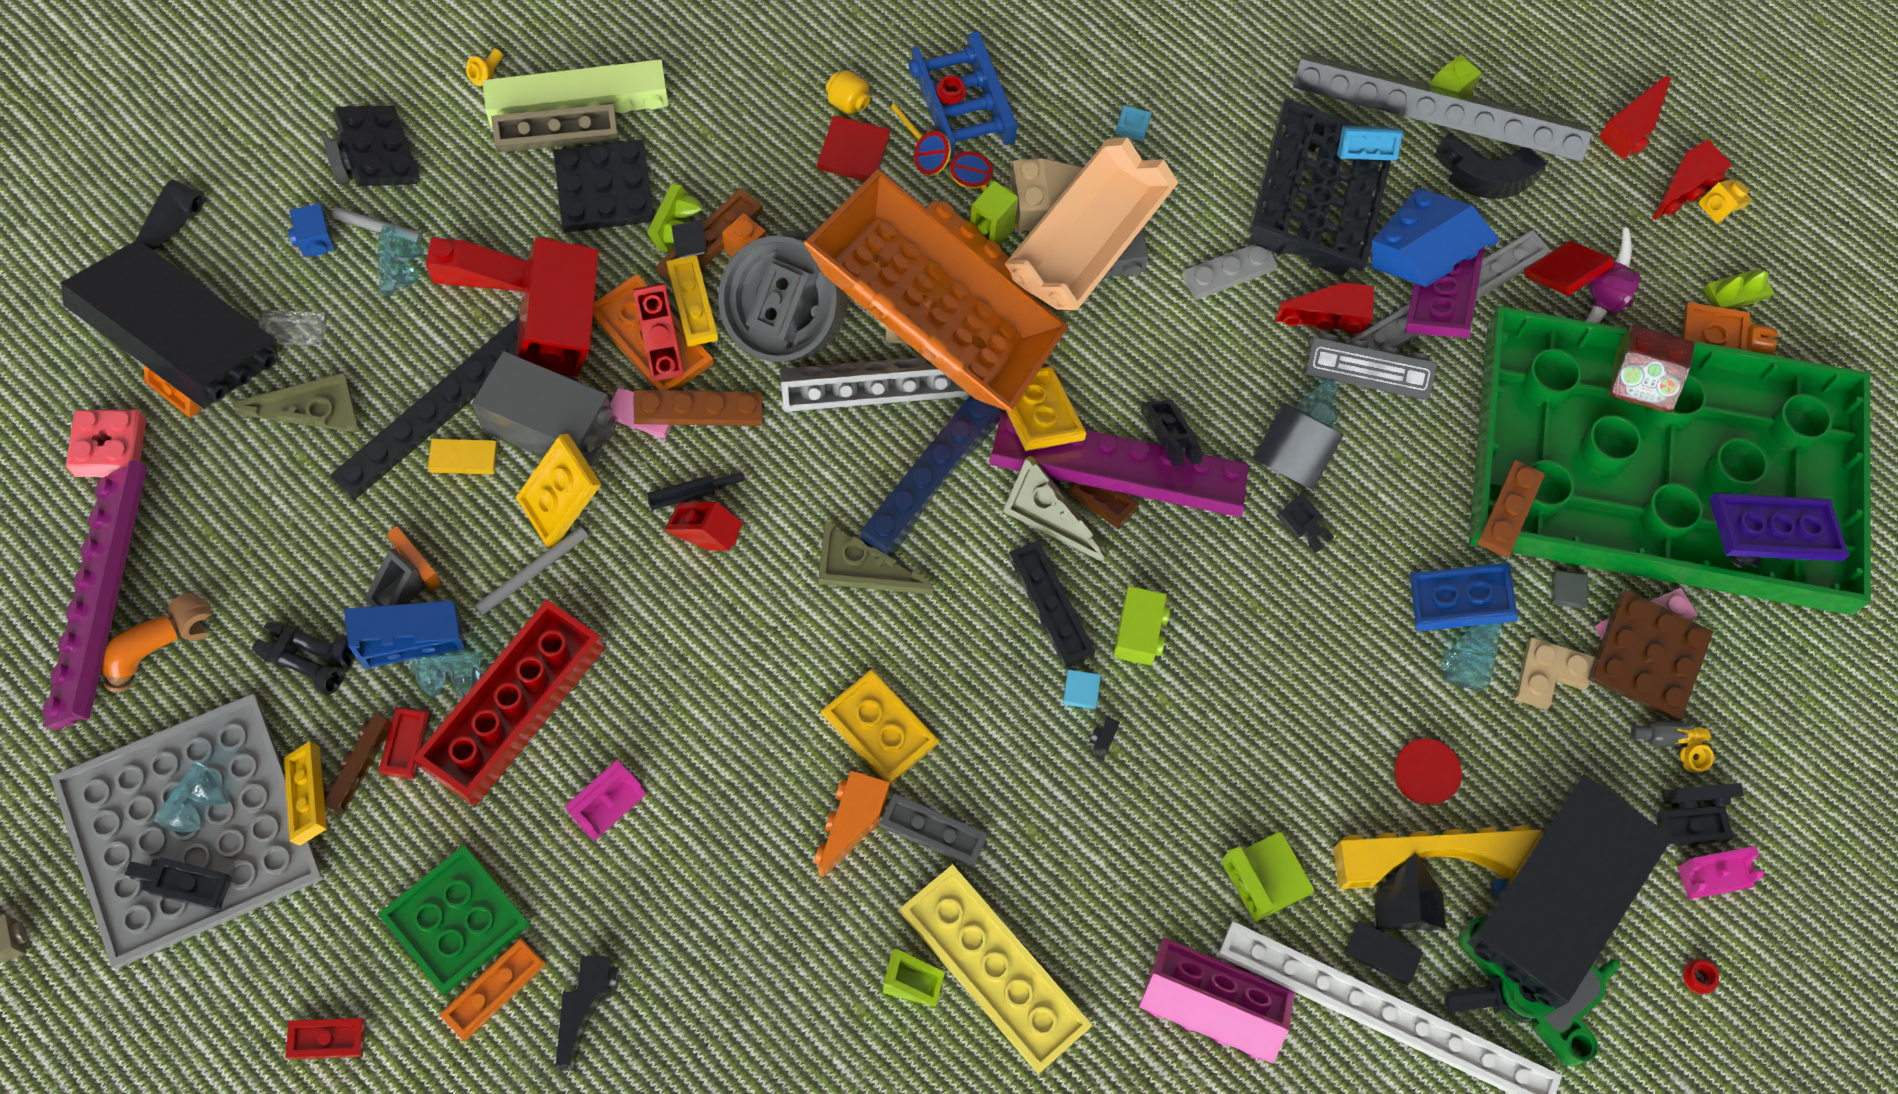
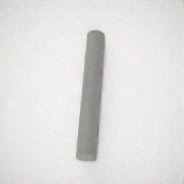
M334 207L331 216L333 219L415 244H420L422 240L421 232L339 207Z

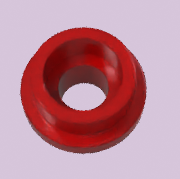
M949 75L945 76L938 83L936 93L943 103L952 105L960 103L965 98L966 87L959 77Z
M1694 959L1685 965L1683 980L1692 992L1704 995L1711 993L1717 988L1719 973L1717 968L1709 961ZM1696 971L1700 972L1703 975V983H1700L1696 979Z

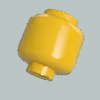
M844 70L834 73L826 85L829 103L846 114L852 115L858 110L863 111L870 102L868 82L852 71Z

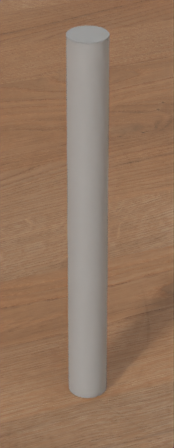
M581 526L475 604L474 606L482 616L587 538L586 531Z

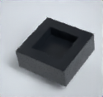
M1108 717L1104 726L1097 724L1089 743L1095 745L1091 756L1102 761L1104 760L1119 727V721Z

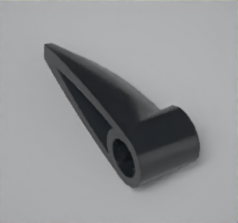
M175 179L167 182L136 240H140L151 249L162 244L181 227L189 216H196L201 211L205 201L204 192Z

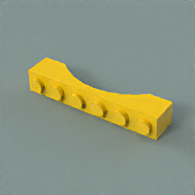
M1522 825L1509 829L1510 831L1497 832V828L1487 827L1476 830V833L1464 834L1462 829H1452L1444 831L1443 835L1431 836L1429 831L1413 832L1409 834L1410 837H1397L1396 833H1383L1377 835L1376 839H1363V835H1348L1343 837V840L1333 848L1339 889L1373 887L1386 874L1404 865L1415 853H1417L1420 859L1452 857L1471 861L1494 871L1504 879H1509L1541 830H1531L1530 826Z

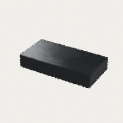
M1358 921L1343 954L1408 986L1412 982L1423 952Z

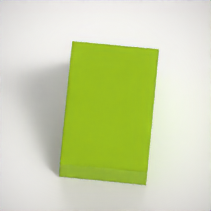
M893 949L883 984V993L936 1007L945 972L899 949Z

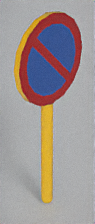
M892 104V110L918 139L914 151V162L917 169L925 175L933 176L940 173L946 167L951 154V146L947 136L939 131H930L922 136L898 106Z
M966 151L958 153L952 158L949 164V173L958 185L970 189L981 188L984 192L988 188L986 185L993 176V167L990 161L983 155Z

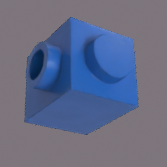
M321 203L290 210L293 228L288 229L293 247L299 246L304 257L311 255L319 256L325 252L335 250L329 221Z

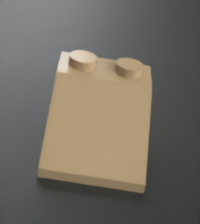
M1043 158L1013 161L1010 183L1011 190L1018 196L1016 212L1018 232L1032 231L1083 167Z

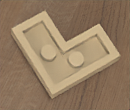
M1531 637L1527 641L1515 700L1547 710L1551 706L1556 682L1586 690L1590 684L1588 676L1595 657Z

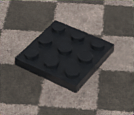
M643 139L553 150L563 233L653 221L654 213Z

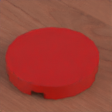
M1428 738L1413 740L1401 749L1394 760L1393 768L1396 786L1406 798L1416 804H1442L1455 794L1461 784L1462 769L1459 759L1451 748L1440 741Z

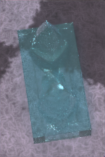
M383 225L377 240L380 295L393 296L396 287L411 285L420 278V275L412 268L397 261L418 257L425 250L406 238L396 236L395 226Z
M483 652L424 656L409 659L410 673L415 672L418 684L430 697H435L441 690L446 678V670H449L456 691L464 698L480 679V666L484 665Z
M195 760L152 822L164 830L168 828L176 832L185 833L200 830L201 821L199 814L186 801L187 797L203 804L220 805L228 803L227 793L220 781L207 771L208 767Z

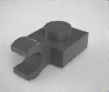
M322 131L321 138L324 142L330 168L337 184L350 182L347 170L351 169L346 152H342L344 146L340 134L337 138L330 139L326 131Z

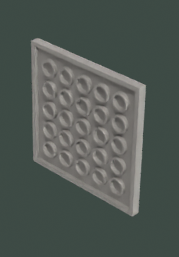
M254 693L50 776L110 965L114 969L123 967L324 880L310 840L301 846L289 841L285 772L259 700ZM162 857L226 873L233 878L219 912L150 895L148 892L142 891L143 882L132 880L130 876L125 875L129 862L133 861L150 866L153 858L159 859Z

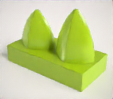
M670 185L647 231V234L659 251H671L674 245L671 226L685 223L686 218L702 211L700 202L694 197L687 195L682 185Z
M1761 268L1708 283L1703 289L1712 306L1727 309H1737L1767 300L1774 294L1768 282L1769 273L1761 270Z

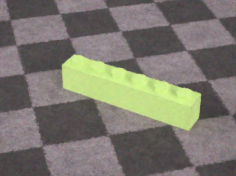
M662 59L483 80L485 110L490 127H492L491 116L606 104H614L615 113H627L642 109L653 110L668 106Z

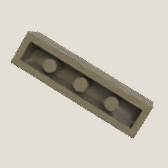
M614 104L491 116L494 143L498 153L618 141Z

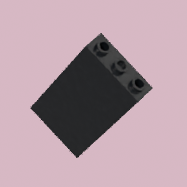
M140 240L130 243L61 282L63 306L203 409L214 402L222 400L226 394L239 386L245 385L252 377L263 370L270 369L277 362V339Z
M1585 774L1572 783L1467 941V944L1474 948V953L1480 959L1488 963L1493 962L1504 970V975L1510 981L1518 985L1523 984L1534 992V997L1543 1005L1557 1009L1569 1003L1673 836Z

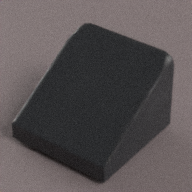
M702 220L671 226L677 258L708 252Z

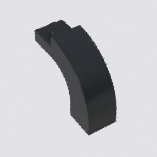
M1451 133L1442 139L1434 155L1444 167L1452 171L1448 180L1449 183L1468 194L1489 199L1507 198L1525 191L1539 179L1547 165L1544 160L1526 147L1520 148L1512 156L1503 160L1484 159L1470 151Z

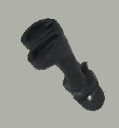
M267 621L263 630L278 638L277 642L273 645L257 639L252 646V650L265 662H272L277 667L290 668L312 679L314 689L326 696L333 694L342 684L344 674L340 668L349 670L355 659V655L348 646L347 635H340L333 643L326 642L301 631L298 626H289L288 622ZM299 648L325 659L335 666L322 665L295 653Z

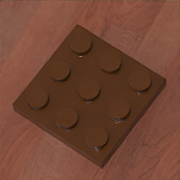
M1623 590L1619 593L1588 680L1674 721L1682 720L1714 631L1635 593Z

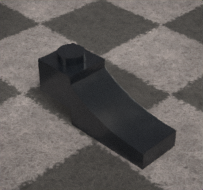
M581 956L578 992L563 991L555 1065L560 1071H575L580 1043L592 1015L603 999H611L612 989L618 988L619 968L614 967L610 957Z

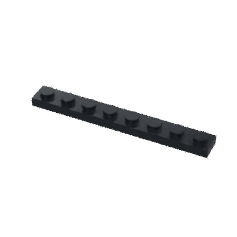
M520 315L330 475L332 480L355 501L472 401L502 352L505 351L514 356L516 355Z

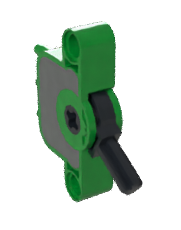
M1484 916L1477 917L1463 926L1458 936L1459 943L1490 980L1487 981V986L1447 991L1445 993V1005L1449 1012L1493 1007L1494 1013L1502 1012L1510 1020L1519 1023H1532V1029L1563 1064L1573 1067L1594 1059L1598 1054V1041L1580 1019L1605 996V982L1620 968L1619 961L1611 959L1598 969L1592 965L1569 1003L1555 1009L1540 1003L1534 997V992H1532V996L1530 993H1524L1523 987L1526 990L1530 989L1523 984L1518 985L1510 981L1504 975V970L1493 962L1488 963L1480 959L1474 953V948L1467 944V941L1473 934V928H1477ZM1572 1040L1577 1041L1581 1045L1582 1056H1578L1572 1050Z

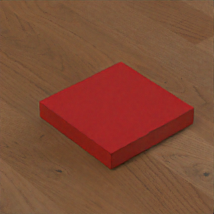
M833 115L817 162V169L866 181L880 168L890 138V129Z
M1568 241L1525 268L1524 272L1527 279L1569 296L1613 268L1614 261L1613 257Z

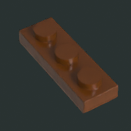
M375 713L371 721L366 720L361 726L358 733V739H360L354 751L349 750L346 753L340 769H342L341 774L336 782H330L324 792L325 808L329 813L342 818L388 736L391 725L388 718Z

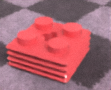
M138 409L74 411L66 468L74 477H105L126 467L131 460L141 463L146 419Z

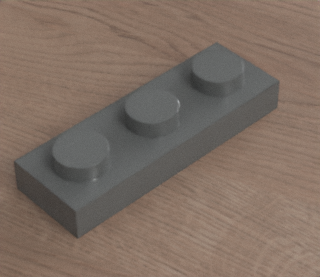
M893 793L879 825L883 829L972 868L975 867L988 837L987 833Z

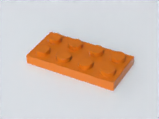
M635 274L594 302L593 320L655 390L676 391L714 364L713 358L700 344L687 347L682 324L671 312L684 376L652 382L633 292L635 288L648 285L638 274Z

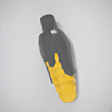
M1661 720L1651 722L1647 726H1632L1631 728L1632 739H1644L1650 744L1659 747H1687L1688 742L1692 740L1707 743L1712 737L1708 729L1696 727L1694 722L1677 723Z

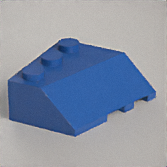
M1417 188L1372 240V268L1427 287L1453 271L1455 264L1465 258L1471 260L1476 257L1478 250L1486 245L1492 247L1497 244L1499 238L1473 205Z

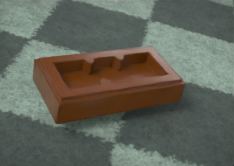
M1074 483L1069 488V495L1118 530L1139 509V502L1123 492Z

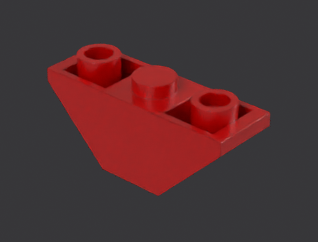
M665 283L633 289L652 382L684 376Z

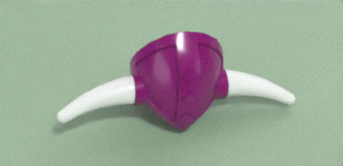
M1627 227L1622 230L1621 248L1614 262V267L1589 283L1594 304L1585 322L1599 324L1606 314L1613 316L1625 306L1631 308L1634 303L1631 298L1638 288L1640 273L1629 269L1632 244L1630 231Z

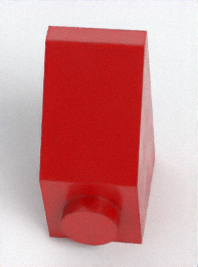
M717 501L687 502L677 504L664 530L671 535L709 551H729L736 543L743 523Z

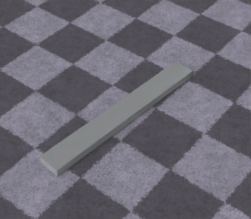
M1533 229L1483 259L1476 300L1521 274L1525 268L1552 252ZM1409 303L1351 339L1368 342V349L1380 351V346L1399 348L1420 334L1406 333Z

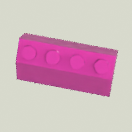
M1163 937L1144 987L1139 1007L1147 1010L1153 1016L1164 1017L1178 1023L1189 1031H1197L1209 1036L1222 1045H1230L1247 1052L1255 1059H1263L1274 1063L1289 1031L1295 992Z

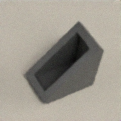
M390 549L364 600L371 607L408 604L426 586L417 569L395 549Z

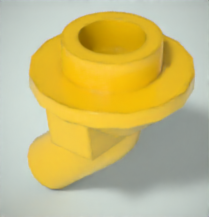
M494 48L485 61L479 56L469 58L466 73L472 83L477 86H483V80L494 78V69L504 56L503 53Z

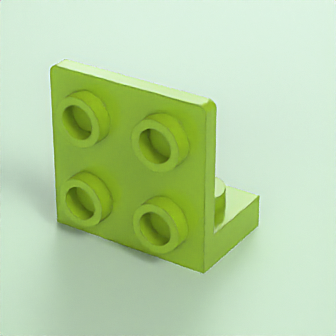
M1278 832L1243 850L1241 846H1238L1228 851L1221 861L1254 923L1306 898L1314 892L1312 884L1282 832Z

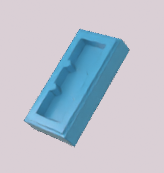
M1342 126L1337 156L1343 159L1398 160L1403 130L1390 127Z

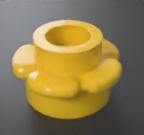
M1692 740L1688 742L1687 747L1681 749L1680 760L1684 763L1683 767L1688 772H1703L1712 766L1714 754L1708 745H1703L1699 740ZM1697 753L1698 757L1694 759L1693 756Z

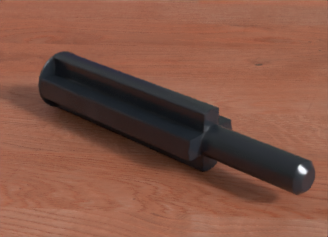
M742 472L713 480L711 476L647 492L648 504L653 511L715 494L716 488L742 482L745 480Z

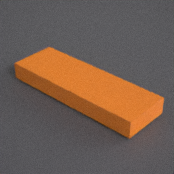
M520 938L439 1015L466 1042L528 983L546 963Z

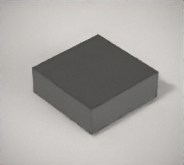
M1556 570L1552 575L1551 604L1584 609L1587 606L1588 575Z

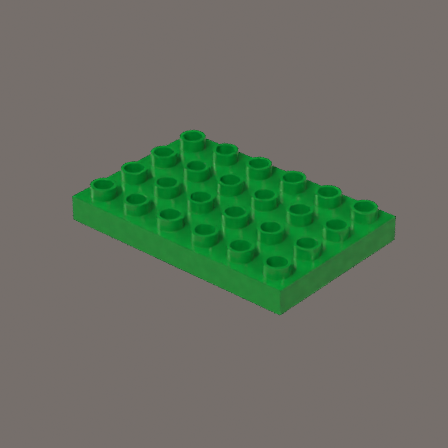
M1498 306L1487 325L1469 545L1482 547L1477 544V541L1510 466L1514 460H1517L1545 473L1511 553L1847 615H1854L1871 602L1870 373ZM1656 360L1664 364L1667 374L1675 375L1681 381V390L1673 397H1667L1661 403H1650L1629 396L1619 376L1621 370L1626 365L1637 364L1643 367L1650 361ZM1715 493L1831 499L1849 557L1844 561L1760 557L1762 563L1758 567L1744 565L1738 568L1732 564L1731 556H1726L1709 498Z

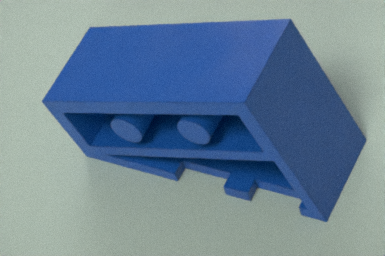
M436 600L429 603L344 609L348 646L364 669L465 649L460 612L454 601Z

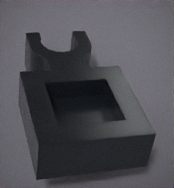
M1303 493L1276 515L1296 539L1304 534L1308 538L1309 546L1315 553L1323 548L1317 542L1318 535L1322 536L1327 543L1334 538L1327 529L1321 528L1317 524L1323 516Z

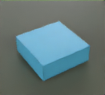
M1124 105L1115 134L1143 142L1152 113Z
M1068 670L1063 704L1096 709L1101 675Z

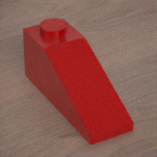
M1667 75L1610 119L1599 136L1604 143L1624 160L1634 152L1639 155L1650 144L1648 138L1655 128L1671 80Z
M431 237L426 267L434 284L513 291L523 290L524 271L527 261L463 240Z

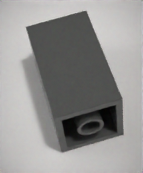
M505 351L500 355L472 402L484 433L543 458L559 435L569 434L589 466L592 467L599 461L603 443L605 440L609 441L612 438L616 428L608 394Z

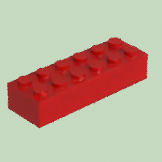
M546 599L413 757L421 770L475 808L605 650L600 636Z

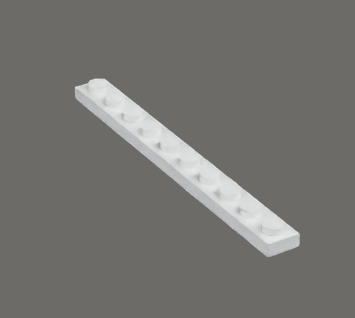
M1234 921L1231 922L1218 956L1510 1094L1557 1093L1562 1075Z

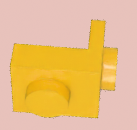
M1731 179L1718 182L1699 201V205L1715 223H1720L1732 211L1747 207L1753 199L1748 195L1749 191L1743 183Z

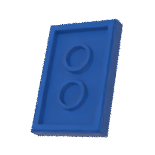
M1509 562L1410 573L1416 632L1518 621Z

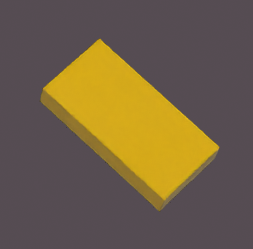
M431 439L428 469L430 473L495 474L498 444L492 440Z

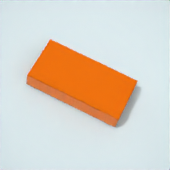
M398 526L387 532V536L395 550L417 569L429 591L433 592L442 586L435 571Z

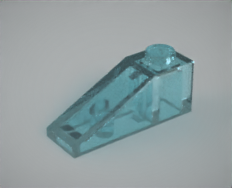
M1502 623L1471 626L1450 651L1446 650L1441 661V669L1445 670L1443 682L1482 692L1491 682Z

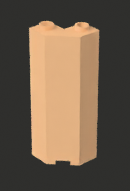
M1128 137L1107 139L1006 261L1005 265L1011 272L1012 279L1022 288L1057 310H1078L1179 183L1165 160L1143 161Z

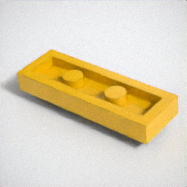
M697 255L666 261L687 347L717 341L718 334Z
M311 741L284 757L289 841L299 846L327 829L320 746Z

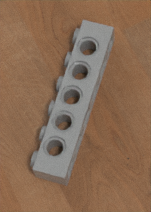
M925 357L780 369L784 412L970 396L969 393Z

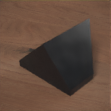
M1415 853L1374 894L1376 929L1446 930L1443 894L1417 853Z

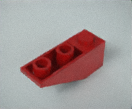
M1709 139L1689 150L1682 158L1652 216L1654 220L1665 214L1668 216L1673 215L1686 201L1690 203L1696 201L1703 195L1706 189L1709 187L1712 189L1718 182L1726 180L1725 174L1732 164Z
M1343 282L1281 302L1275 322H1282L1289 326H1314L1320 330H1345L1352 334L1363 332L1368 329L1373 319L1374 286Z

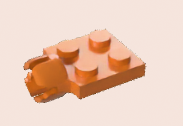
M1688 302L1685 306L1682 339L1774 355L1777 340L1772 339L1771 336L1778 337L1777 330L1773 327L1755 325L1750 320V312Z

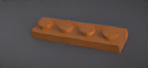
M741 188L703 222L708 252L697 255L700 270L724 249L722 232L740 215L744 213L754 221L763 213V205ZM675 248L656 265L657 272L670 283L666 261L679 259L676 257Z
M634 390L633 394L634 424L761 426L763 421L761 392Z

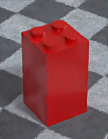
M535 237L524 271L515 356L557 374L578 377L590 350L599 249L589 248L584 244L558 242L553 238Z

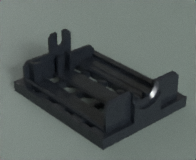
M1285 98L1280 107L1248 230L1253 232V234L1250 236L1249 241L1251 244L1276 252V257L1283 253L1303 256L1308 259L1310 269L1315 266L1337 275H1344L1350 268L1362 272L1367 265L1391 160L1354 159L1350 174L1341 171L1339 167L1341 158L1337 156L1342 126L1360 125ZM1319 148L1316 161L1306 158L1308 151L1314 153ZM1382 162L1381 170L1378 171V167ZM1304 167L1314 170L1310 187L1300 183ZM1336 179L1348 183L1344 199L1333 194ZM1376 187L1375 195L1373 197L1372 192ZM1297 192L1307 196L1304 212L1293 210ZM1330 204L1334 207L1342 208L1338 225L1327 221ZM1370 213L1369 221L1366 222V217ZM1291 218L1301 221L1298 236L1288 233ZM1324 230L1335 234L1332 248L1320 244ZM1364 238L1363 246L1360 248V243Z

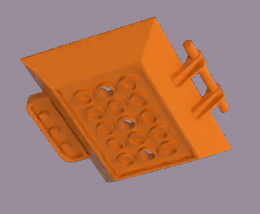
M879 169L804 242V245L824 276L976 400L1009 412L1018 403L1069 327V325L1012 279L1011 272L1005 265L1010 257L1002 251L997 243L988 240L982 235L973 223L965 221L954 211L950 204L944 201H933L925 208Z

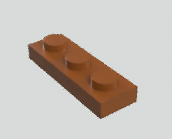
M1514 460L1477 541L1478 545L1506 558L1511 554L1545 473Z

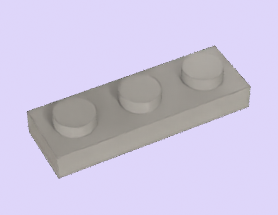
M1252 244L1183 270L1182 278L1196 301L1273 272L1278 264L1270 250Z

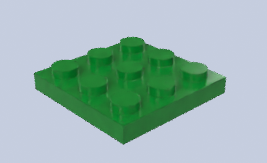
M465 845L461 846L378 913L379 917L444 997L531 926Z

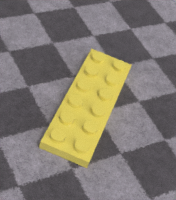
M953 864L899 909L902 916L1038 1075L1093 1026Z

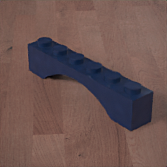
M971 395L967 398L861 529V540L866 546L874 547L889 557L895 554L941 485L970 453L981 446L997 426L1001 408L976 400Z

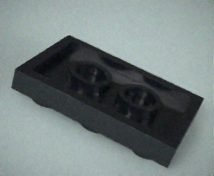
M394 105L335 107L333 116L357 187L418 183L420 176Z

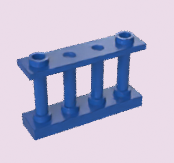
M979 31L968 34L967 47H964L963 51L923 60L919 47L912 48V60L908 62L912 78H917L937 131L946 135L950 142V159L954 157L955 142L995 132L996 135L1000 134L1004 145L1015 142L1017 123ZM965 62L968 65L971 64L974 69L973 74L959 78L963 81L966 88L975 85L977 88L981 87L982 97L942 107L936 93L939 82L932 83L928 71ZM982 109L990 111L992 114V121L951 131L946 119Z

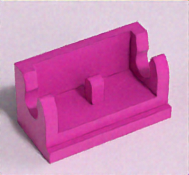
M617 759L565 805V808L570 817L595 842L645 797L646 793L640 787L641 784Z
M1752 846L1691 858L1677 868L1688 900L1754 887V882L1762 879L1764 875L1763 870L1755 871L1753 867V860L1759 856L1757 847Z

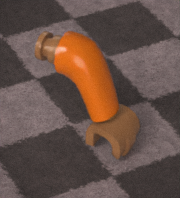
M194 593L179 595L168 606L167 613L169 618L163 615L143 622L109 640L101 668V673L105 675L104 687L108 691L116 693L130 689V678L137 672L143 658L155 650L176 641L178 633L187 640L206 639L207 632L199 621L206 620L212 615L209 602Z

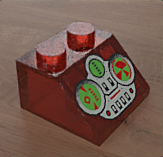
M1632 324L1618 345L1609 396L1671 413L1690 371L1695 342Z

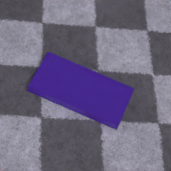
M1715 493L1709 498L1726 556L1844 561L1849 557L1831 499Z

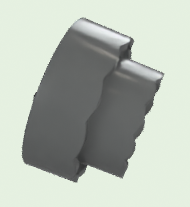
M787 236L759 238L741 248L732 257L723 272L718 292V304L722 322L733 341L745 352L756 358L772 362H783L812 356L830 344L841 329L848 308L847 294L824 276L804 245V240Z

